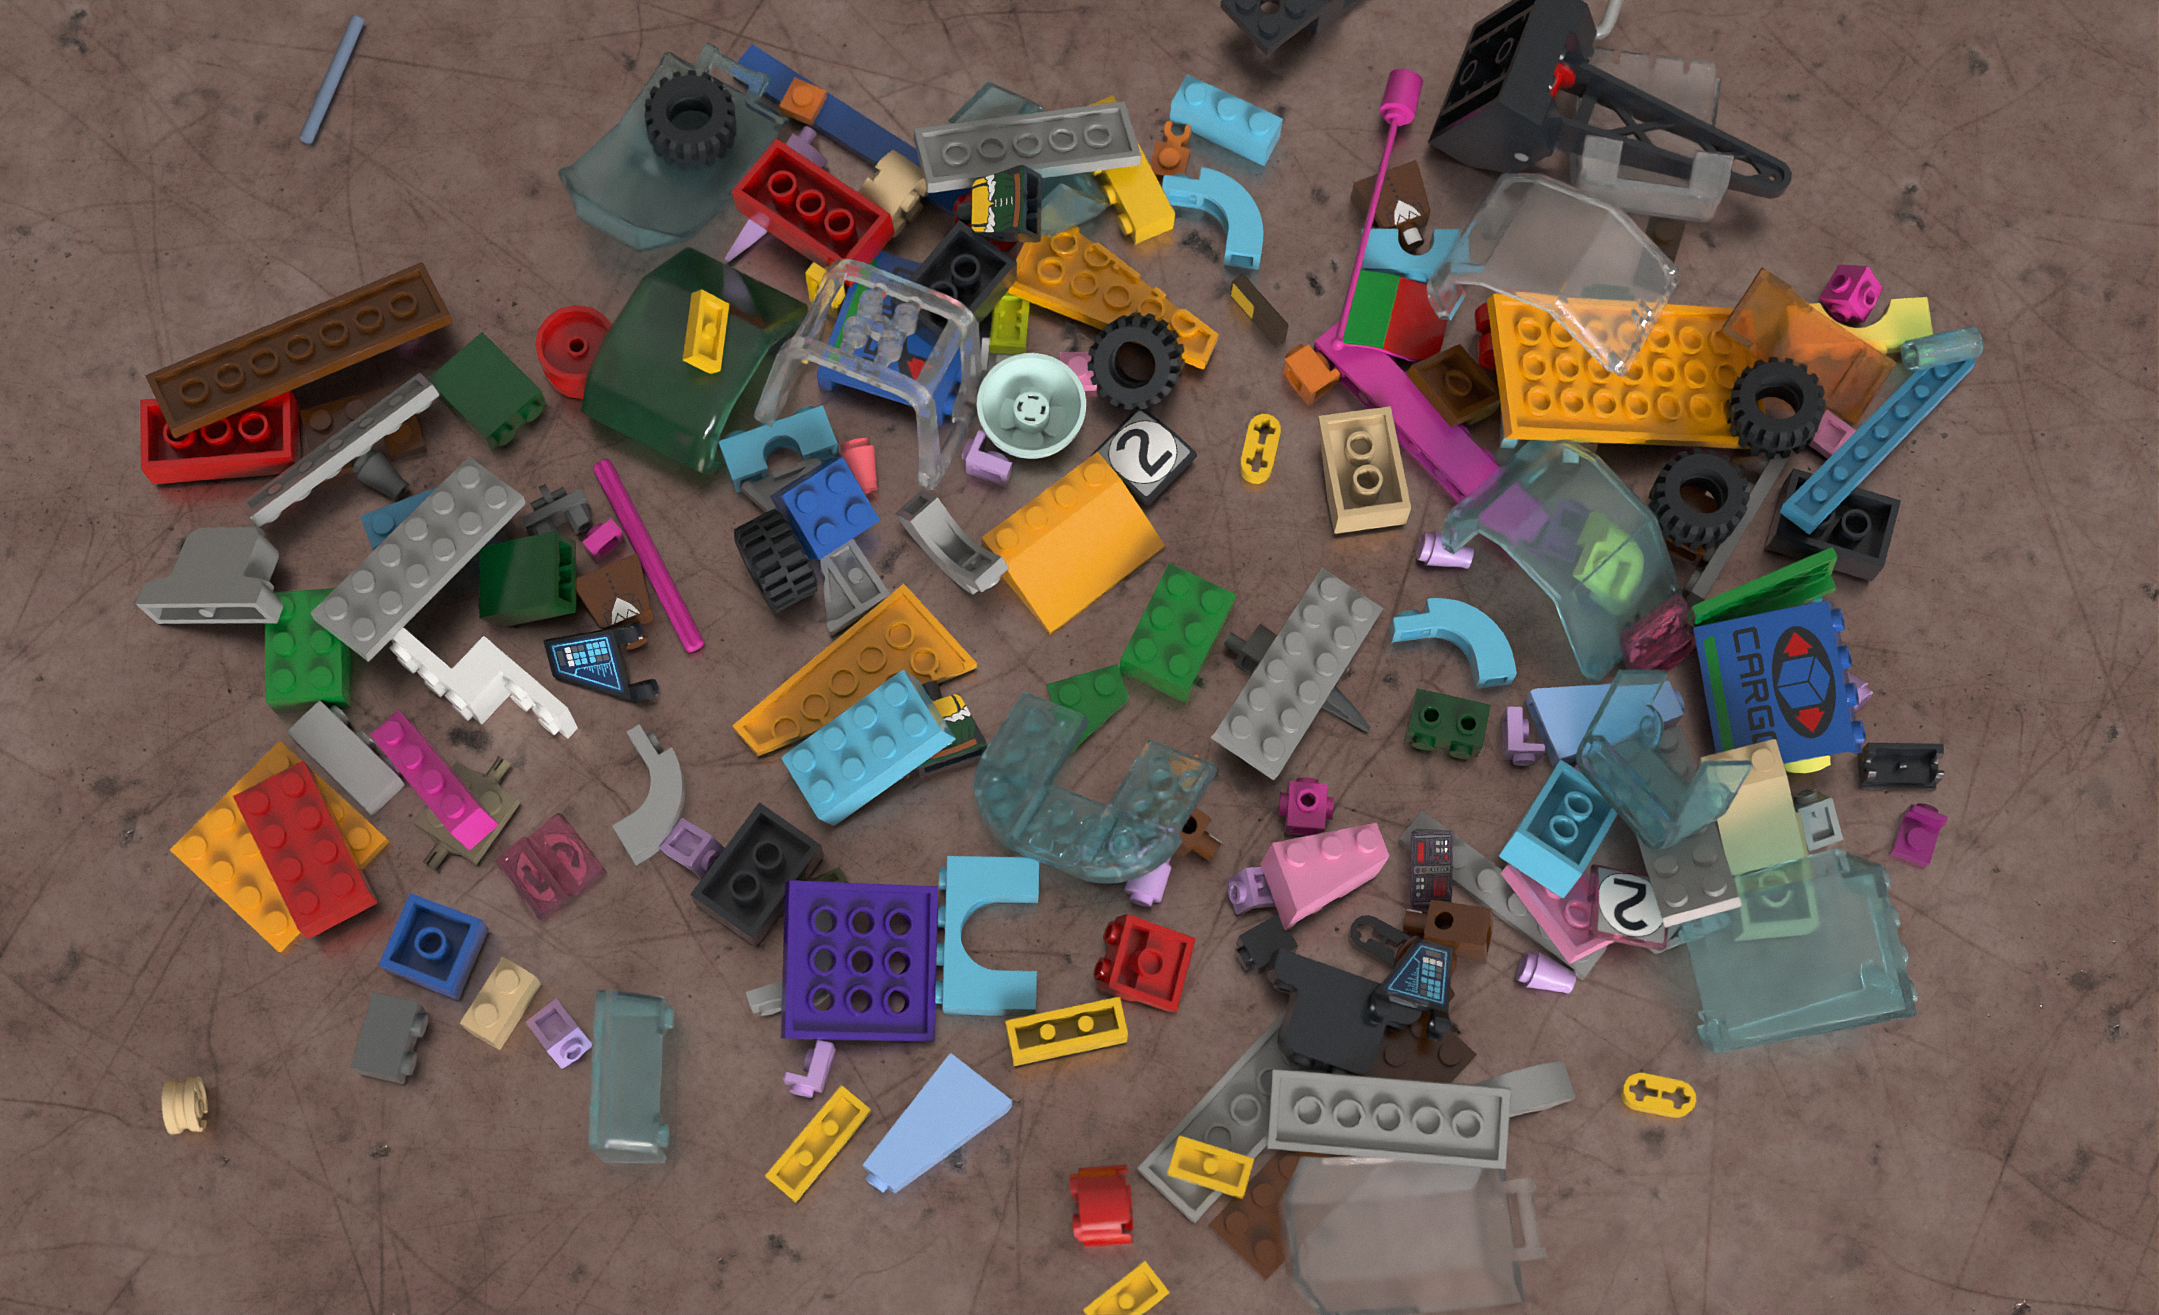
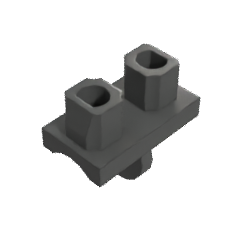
M546 484L539 486L543 497L530 503L534 512L521 518L530 536L551 531L558 532L556 527L569 521L575 534L582 533L593 527L589 513L591 507L582 488L567 495L564 487L550 493Z

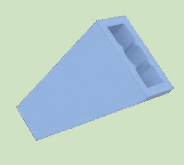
M1670 681L1537 688L1531 690L1524 701L1541 742L1545 744V751L1553 769L1560 759L1568 764L1579 760L1581 757L1585 758L1609 749L1608 746L1643 737L1677 725L1683 717L1685 709L1681 694L1678 690H1673Z
M950 1053L863 1163L864 1170L868 1172L865 1179L882 1193L887 1188L893 1193H897L1005 1115L1012 1107V1100Z

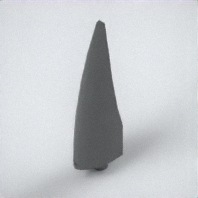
M1259 624L1247 642L1231 632L1224 645L1239 654L1234 665L1252 675L1277 635L1262 624ZM1334 686L1321 708L1368 732L1371 728L1344 694Z

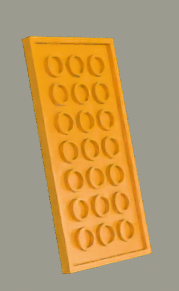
M1494 293L1487 298L1505 439L1743 449L1738 444L1739 436L1732 437L1729 431L1731 424H1727L1726 416L1728 403L1737 377H1741L1742 371L1747 366L1753 369L1754 362L1757 361L1749 309ZM1761 399L1757 401L1756 404L1758 408L1766 415L1764 400ZM1747 445L1744 449H1752V448Z

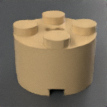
M892 150L875 166L879 170L872 179L866 178L858 193L890 213L895 230L893 237L895 238L904 228L906 220L911 223L916 220L924 207L920 200L929 193H927L922 169L902 154Z

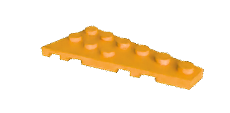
M1044 202L1041 208V242L1024 243L1016 259L1017 281L1006 293L1101 330L1123 315L1129 316L1134 312H1141V316H1146L1148 313L1156 315L1155 320L1160 322L1164 319L1169 323L1167 328L1171 332L1176 330L1179 337L1176 340L1178 344L1183 343L1184 352L1181 354V357L1185 359V363L1204 370L1217 343L1219 334L1188 310L1179 309L1167 300L1166 294L1158 287L1154 289L1140 279L1141 274L1099 242H1091L1079 232L1080 228L1070 220L1065 222L1054 213L1053 207ZM1131 341V342H1134V343H1136V344H1139V345H1142V346L1146 347L1145 345H1143V344H1141V343H1139V342Z
M902 584L733 724L732 727L759 757L814 734L901 670H905L918 678L921 684L930 681H937L939 684L978 668L977 663L905 584Z

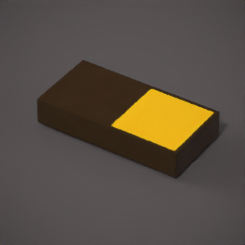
M1241 274L1232 281L1230 296L1273 345L1277 347L1286 340L1289 324L1245 275Z

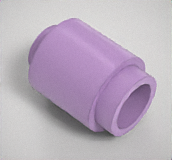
M1151 848L1141 849L1135 867L1131 869L1124 889L1130 895L1129 900L1132 903L1143 907H1151L1152 903L1161 902L1171 871V866L1169 865L1171 857Z

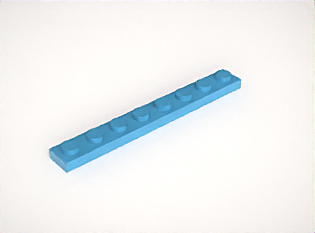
M1947 340L1783 504L1780 513L1810 535L1972 370L1976 360Z

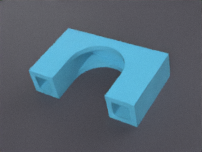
M947 856V867L939 868V890H946V905H938V928H945V942H937V965L944 966L943 980H936L935 1003L943 1004V1015H1035L1037 971H1003L984 968L967 955L961 942V935L968 918L985 905L992 903L1038 904L1039 858Z

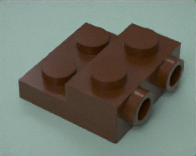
M1460 344L1413 364L1406 373L1451 428L1464 422L1470 426L1491 416L1501 404L1499 389Z

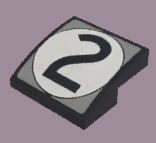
M1139 407L1090 455L1091 457L1096 452H1099L1121 478L1131 495L1147 506L1197 457L1196 452L1174 431L1151 413Z

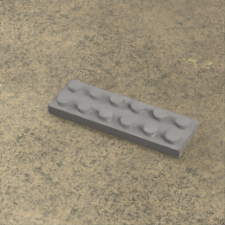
M1125 101L914 128L913 138L927 193L971 188L976 180L1018 165H1025L1040 173L1042 178L1137 166L1141 162V153Z
M468 457L311 612L313 619L369 662L526 504L524 497L474 459Z
M1322 567L1211 738L1272 780H1275L1384 608Z
M1682 726L1608 746L1664 927L1741 907L1740 897Z
M1286 1010L1137 1168L1155 1188L1194 1224L1223 1193L1167 1175L1178 1136L1180 1135L1255 1159L1268 1145L1273 1069L1324 1073L1328 1071L1313 1065L1311 1070L1295 1066L1290 1063L1291 1057L1281 1052L1277 1039Z
M1274 1068L1268 1148L1506 1169L1511 1088Z

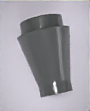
M371 448L366 454L359 457L352 468V471L357 474V480L390 496L394 501L398 500L409 487V483L400 476L381 451L375 452Z

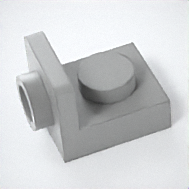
M1816 789L1802 790L1794 795L1795 799H1792L1795 813L1801 812L1808 852L1843 840L1832 797Z

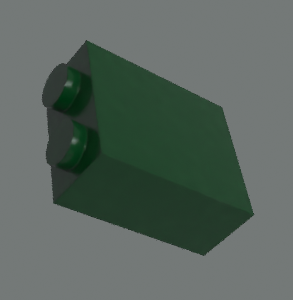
M483 332L427 379L439 393L438 398L491 451L499 445L504 446L510 442L515 436L516 430L526 421L531 422L536 419L546 404L542 391Z
M556 531L483 546L480 549V563L478 565L480 575V597L478 599L480 619L499 627H507L576 612L575 540Z

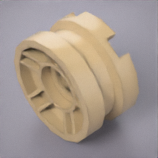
M188 1077L184 1082H180L177 1078L167 1079L164 1082L162 1111L165 1127L169 1134H181L184 1129H190L192 1132H200L205 1129L207 1121L201 1120V1117H203L204 1113H208L206 1090L201 1077Z

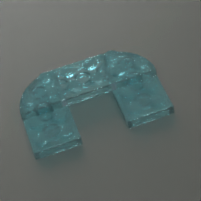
M1023 691L983 753L974 777V793L977 797L979 812L995 838L1004 846L1019 854L1080 879L1095 883L1110 884L1130 881L1142 877L1164 864L1182 844L1183 841L1179 833L1217 773L1214 764L1148 739L1109 804H1102L1052 784L1053 779L1089 724L1086 715Z

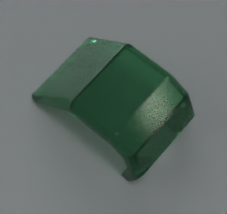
M685 247L642 277L611 325L587 372L580 411L692 469L708 475H717L722 461L715 458L720 434L733 406L769 348L805 320L809 311L806 303L694 248ZM701 289L729 303L721 371L709 374L682 360L691 294Z

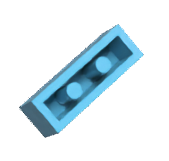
M1188 74L1172 100L1170 121H1173L1172 124L1185 129L1186 125H1190L1192 133L1262 166H1265L1280 138L1283 118Z

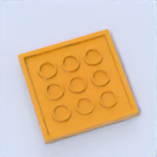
M280 740L170 849L175 856L279 953L301 932L297 929L233 796L302 761ZM314 772L363 870L389 843V840Z

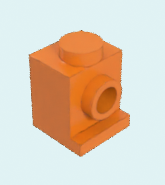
M1299 344L1286 354L1282 374L1307 406L1337 387L1340 372L1337 368L1329 371L1330 366L1324 355L1319 351L1315 353L1309 344L1306 346Z

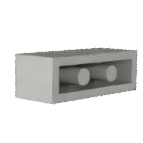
M319 700L286 733L373 817L405 786L398 776L400 771L387 755L380 759L372 751L376 744L362 730L354 734L346 726L350 719L336 705L328 709Z

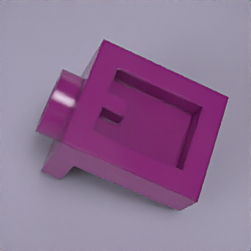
M1918 803L1910 805L1901 815L1890 855L1924 867L1928 866L1939 831L1946 825L1948 817L1939 814L1937 808L1928 804Z

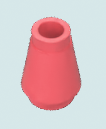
M857 438L841 444L842 453L839 454V457L844 458L864 494L877 490L875 447L870 445L869 438Z

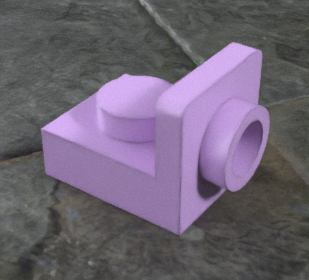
M979 429L975 439L969 438L962 453V459H965L966 473L1007 488L1012 477V463L998 452H983L986 446V433Z
M1507 706L1501 716L1502 760H1513V764L1519 766L1533 765L1535 761H1539L1544 755L1545 744L1523 743V741H1528V719H1523L1522 707Z
M684 818L680 819L659 847L667 856L692 870L700 879L704 877L725 849L712 835Z
M1262 867L1245 868L1228 879V896L1233 903L1236 915L1245 914L1253 908L1275 907Z
M557 998L525 1022L562 1069L579 1059L583 1053L592 1047L590 1040Z
M817 1040L815 1049H808L803 1066V1071L808 1072L807 1077L789 1072L784 1073V1083L787 1086H791L789 1092L812 1098L813 1092L824 1094L836 1051L833 1043Z

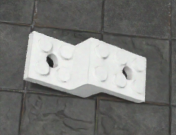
M404 627L391 639L393 644L390 646V649L398 656L397 660L412 674L417 671L425 680L426 686L441 698L445 694V697L452 703V708L467 721L473 717L482 725L510 696L524 711L527 712L532 708V711L539 717L538 722L553 735L559 731L568 739L578 729L568 707L485 636L452 669Z

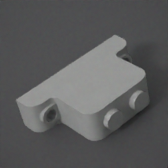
M216 525L214 527L198 528L187 536L171 575L167 578L153 579L145 584L135 604L157 624L277 623L283 609V602L272 592L274 586L269 581L278 561L279 551L264 537L265 532L254 525H244L243 527Z

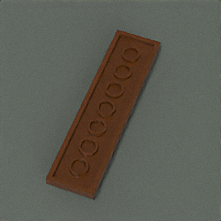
M423 262L145 376L175 439L453 322Z
M1422 1010L1420 1018L1416 1022L1407 1025L1404 1032L1392 1030L1380 1043L1372 1069L1360 1076L1451 1083L1477 1054L1450 1029L1447 1033H1443L1441 1041L1429 1039L1426 1033L1431 1012ZM1279 1150L1250 1180L1246 1186L1243 1198L1234 1197L1208 1227L1266 1281L1380 1158Z

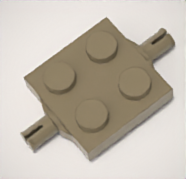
M498 756L486 774L473 771L458 761L455 762L452 769L499 825L469 850L445 828L432 810L425 804L412 822L417 828L430 835L436 843L422 861L424 864L436 871L448 852L462 855L474 864H478L521 803L518 798L505 791L498 783L508 768L511 767L508 761Z

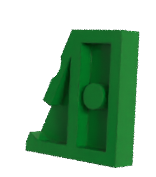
M1118 664L1046 684L1047 693L1067 755L1076 751L1078 745L1090 734L1100 729L1112 714H1116L1129 701Z

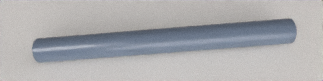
M352 15L299 135V139L305 143L312 144L364 25V19L357 15Z

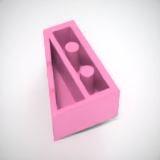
M1377 823L1272 843L1260 864L1284 930L1287 931L1296 922L1311 913L1312 915L1315 914L1326 904L1338 897L1345 896L1375 878L1389 858V853Z

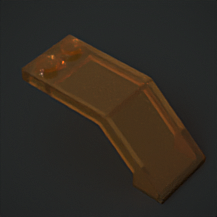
M1761 267L1720 331L1757 361L1762 359L1766 364L1770 357H1778V362H1785L1786 358L1794 359L1793 365L1797 367L1801 363L1808 367L1806 373L1809 375L1815 373L1819 378L1817 386L1823 385L1825 391L1823 399L1826 400L1825 406L1849 422L1857 424L1897 363L1814 309L1793 291L1794 287Z

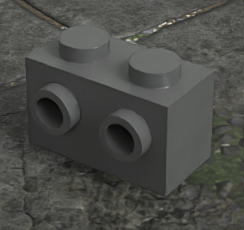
M373 992L351 1068L361 1075L404 1084L406 1075H412L416 1065L417 1053L413 1051L417 1037L422 1038L427 1027L428 1015L424 1014L425 1008L416 1001Z

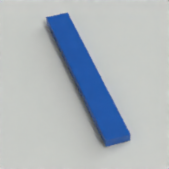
M753 44L750 45L731 69L732 76L777 105H780L794 77L817 86ZM827 92V99L811 127L874 167L887 153L895 150L921 168L917 150ZM972 187L929 193L926 197L922 198L956 219L957 214L953 212V206L961 195H968Z

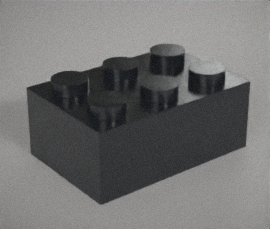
M959 220L891 299L892 318L950 359L1017 281V261L981 235L974 233L970 227Z
M1793 468L1783 483L1765 549L1802 560L1833 547L1837 555L1833 570L1873 581L1884 568L1901 500L1856 487L1809 535L1780 513L1783 504L1813 475L1812 473Z
M759 802L690 894L696 906L757 947L784 911L785 881H806L824 857L822 845Z

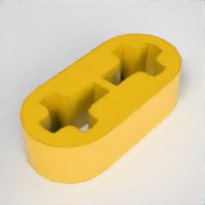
M1256 415L1248 426L1240 461V473L1247 482L1252 484L1265 482L1272 473L1281 433L1280 423L1272 415ZM1262 425L1268 426V431L1271 433L1267 435L1265 445L1258 443L1260 434L1256 431L1260 430ZM1255 453L1263 454L1261 459V466L1263 467H1260L1259 472L1251 471L1252 465L1250 464L1254 461Z
M1635 1073L1630 1075L1620 1088V1097L1623 1103L1637 1111L1680 1118L1687 1115L1696 1104L1694 1089L1688 1083L1681 1080L1646 1073ZM1641 1082L1643 1090L1654 1092L1655 1095H1646L1640 1101L1635 1100V1093L1629 1092V1088ZM1676 1089L1680 1090V1096L1686 1099L1687 1103H1683L1676 1109L1674 1108V1101L1661 1098L1662 1094L1672 1095Z

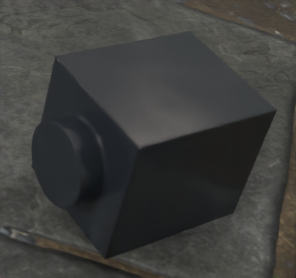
M1276 914L1239 935L1236 943L1239 948L1235 949V953L1242 966L1246 970L1251 968L1257 976L1267 970L1272 952L1282 948L1296 953L1298 945L1290 931L1284 930L1279 914Z

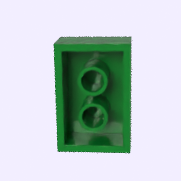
M1169 563L1120 659V672L1187 703L1234 608L1236 594Z
M335 588L273 592L283 602V609L278 622L265 623V701L275 713L309 711L319 700L328 709L333 705H336L339 709L351 708V648L317 623L311 615V612Z

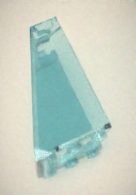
M1835 848L1805 857L1804 859L1733 878L1740 897L1741 907L1679 924L1682 929L1678 931L1679 938L1687 944L1703 1011L1698 1012L1700 1020L1705 1022L1704 1025L1697 1027L1702 1046L1713 1053L1917 1016L1915 1002L1918 1001V993L1914 983L1908 977L1906 965L1909 964V956L1904 944L1900 942L1897 927L1900 926V919L1896 908L1890 903L1887 891L1891 888V882L1886 869L1879 863L1840 848Z

